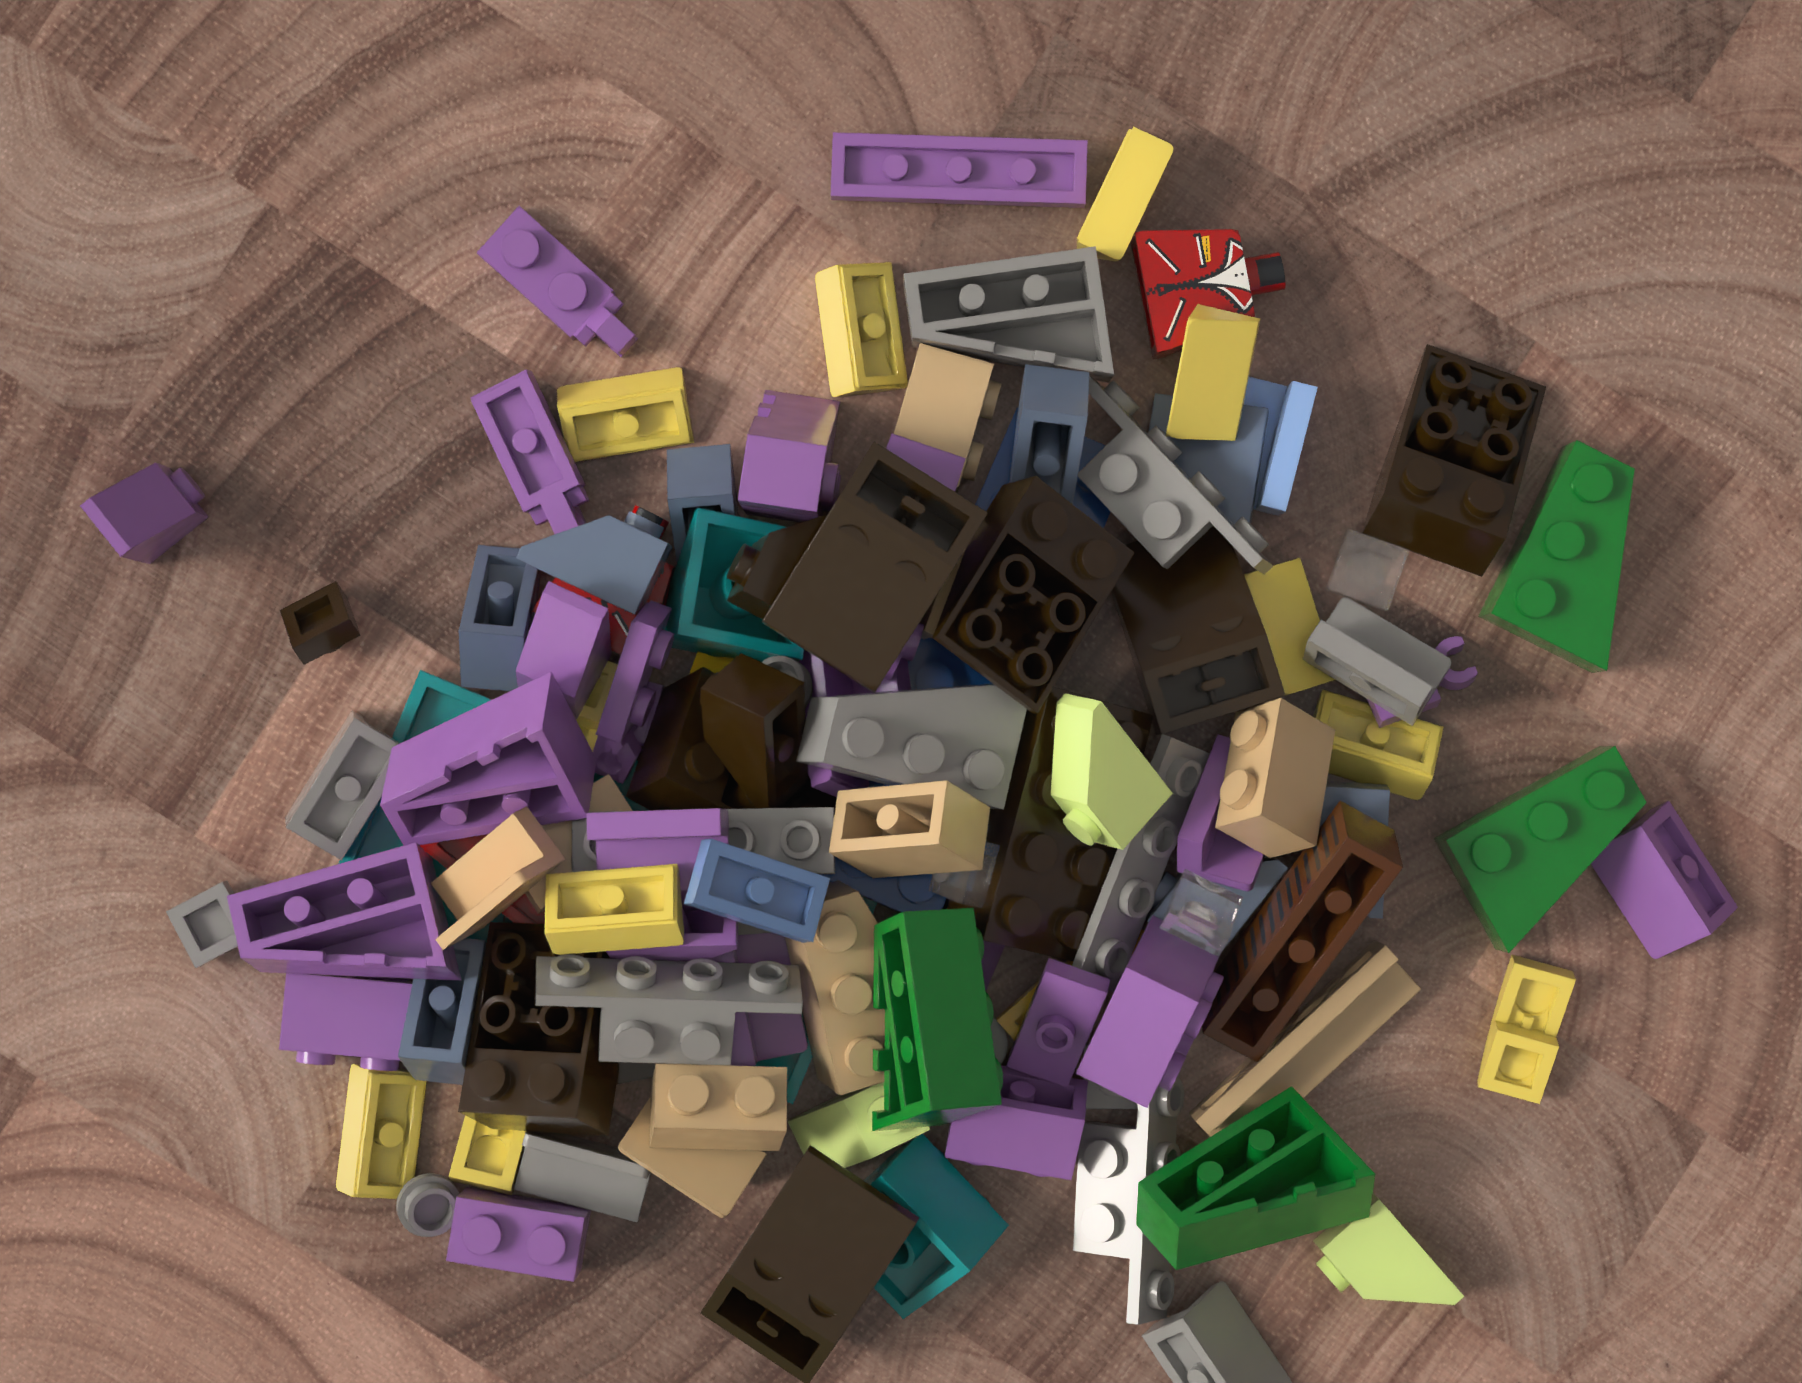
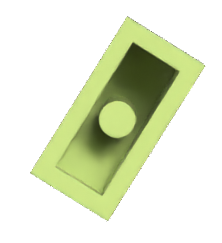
M1065 693L1056 702L1051 796L1066 814L1063 819L1064 825L1081 842L1090 846L1096 842L1124 850L1173 793L1102 701Z
M884 1082L844 1095H838L787 1121L803 1155L811 1145L844 1168L872 1159L930 1130L929 1126L872 1131V1111L884 1110Z
M1374 1194L1368 1218L1328 1228L1313 1240L1325 1254L1316 1262V1265L1341 1293L1348 1286L1352 1285L1363 1299L1455 1305L1464 1297Z

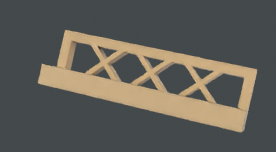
M1373 941L1290 1018L1258 1062L1247 1058L1199 1102L1189 1114L1211 1137L1291 1086L1304 1098L1416 995L1421 988L1397 963L1399 959L1386 945Z

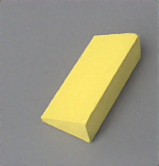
M1134 126L1132 130H1128L1079 232L1077 249L1096 246L1097 258L1109 261H1118L1124 256L1173 154V146L1170 143Z
M892 263L840 264L817 272L815 283L832 397H847L907 388L908 380Z
M1197 304L1187 321L1166 436L1193 440H1236L1260 318Z
M680 367L565 385L557 389V408L562 432L575 462L694 443L682 368Z
M1297 558L1274 565L1265 575L1258 570L1244 574L1267 634L1285 695L1335 680L1303 660L1307 640L1320 622L1301 559Z
M1322 689L1313 717L1335 729L1328 773L1359 783L1387 784L1391 793L1413 800L1421 799L1433 780L1444 727L1417 719L1413 726L1400 720L1379 728L1368 703Z
M678 864L546 874L544 934L552 952L557 955L683 945L684 925Z
M360 1064L351 1065L336 1180L338 1191L351 1197L397 1199L403 1186L415 1177L427 1081L415 1080L406 1069L380 1071L360 1068Z

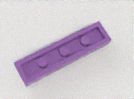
M833 132L831 200L1085 208L1088 140Z

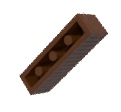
M1341 800L1320 827L1317 845L1303 850L1215 972L1224 976V979L1202 1025L1204 1035L1255 1062L1261 1059L1402 870L1403 864L1395 830Z

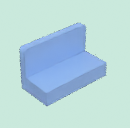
M1249 377L1243 405L1269 409L1254 510L1277 516L1286 512L1318 387L1297 381H1292L1288 386Z

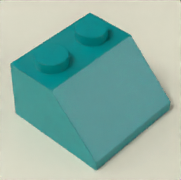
M701 508L695 510L669 587L666 606L672 608L665 630L675 633L671 648L695 653L699 651L714 657L733 659L742 653L760 662L773 656H786L798 662L803 659V648L763 624L762 619L727 602V598L735 582L727 579V574L743 544L752 547L755 542L768 533L785 528V526Z
M924 1134L909 1140L864 1180L919 1217L916 1225L874 1287L902 1319L969 1273L1009 1226L992 1208L988 1200L976 1191Z

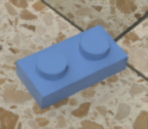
M714 839L701 840L684 904L802 943L813 942L830 878Z

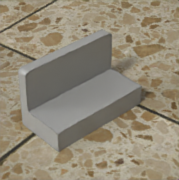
M1343 597L1326 622L1322 619L1307 640L1303 656L1305 662L1411 726L1414 725L1451 666V659L1348 597Z
M352 710L285 817L286 828L342 860L382 797L391 749L400 744V742L366 723L363 716Z
M525 1132L522 1143L525 1149L514 1190L638 1222L651 1176L650 1171L622 1154L618 1147L565 1133Z
M1223 1281L1210 1286L1188 1309L1154 1323L1142 1335L1173 1383H1292L1240 1303Z

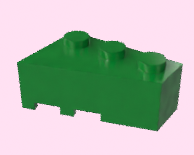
M1578 440L1563 446L1478 617L1591 673L1607 671L1635 468Z
M1599 746L1438 835L1434 840L1494 948L1510 953L1647 802L1616 746Z
M974 908L904 911L874 925L873 1008L885 1009V1048L873 1049V1070L884 1071V1110L872 1111V1131L940 1126L1002 1105L1000 1092L1003 1085V1072L1000 1062L994 1053L991 1032L994 1011L992 1000L985 991L981 963L984 955V941L980 930L976 927Z
M1291 1086L1139 1181L1136 1226L1174 1269L1179 1270L1368 1218L1370 1216L1376 1174Z

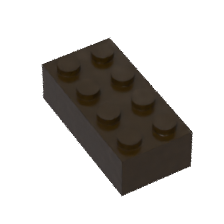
M1053 687L1037 714H1033L1028 709L1026 711L1004 810L990 809L982 870L956 873L947 909L974 908L976 927L980 930L984 941L1074 961L1117 848L1096 842L1090 846L1077 839L1064 825L1063 819L1066 814L1051 796L1056 702L1065 693L1102 701ZM1102 701L1144 755L1154 715Z

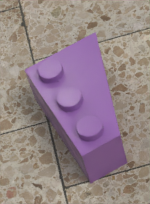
M551 671L392 747L380 806L403 846L415 842L419 845L486 835L514 812L526 806L540 825L586 818V813H589L596 758Z

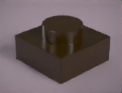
M337 581L280 610L292 649L303 665L324 654L332 653L345 643L361 636L348 598Z

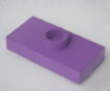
M1048 958L1009 1053L1006 1067L1067 1088L1108 993L1110 979Z

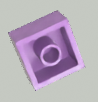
M1152 915L1121 976L1076 1074L1145 1108H1148L1158 1086L1170 1092L1187 1057L1186 1055L1194 1039H1196L1224 979V976L1213 971L1223 949Z

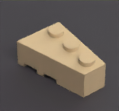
M838 880L829 882L814 941L802 943L785 937L791 965H799L803 1000L802 1014L817 1078L837 1094L844 1095L884 1082V1071L873 1070V1049L885 1048V1009L873 1008L874 925L878 923L860 893Z

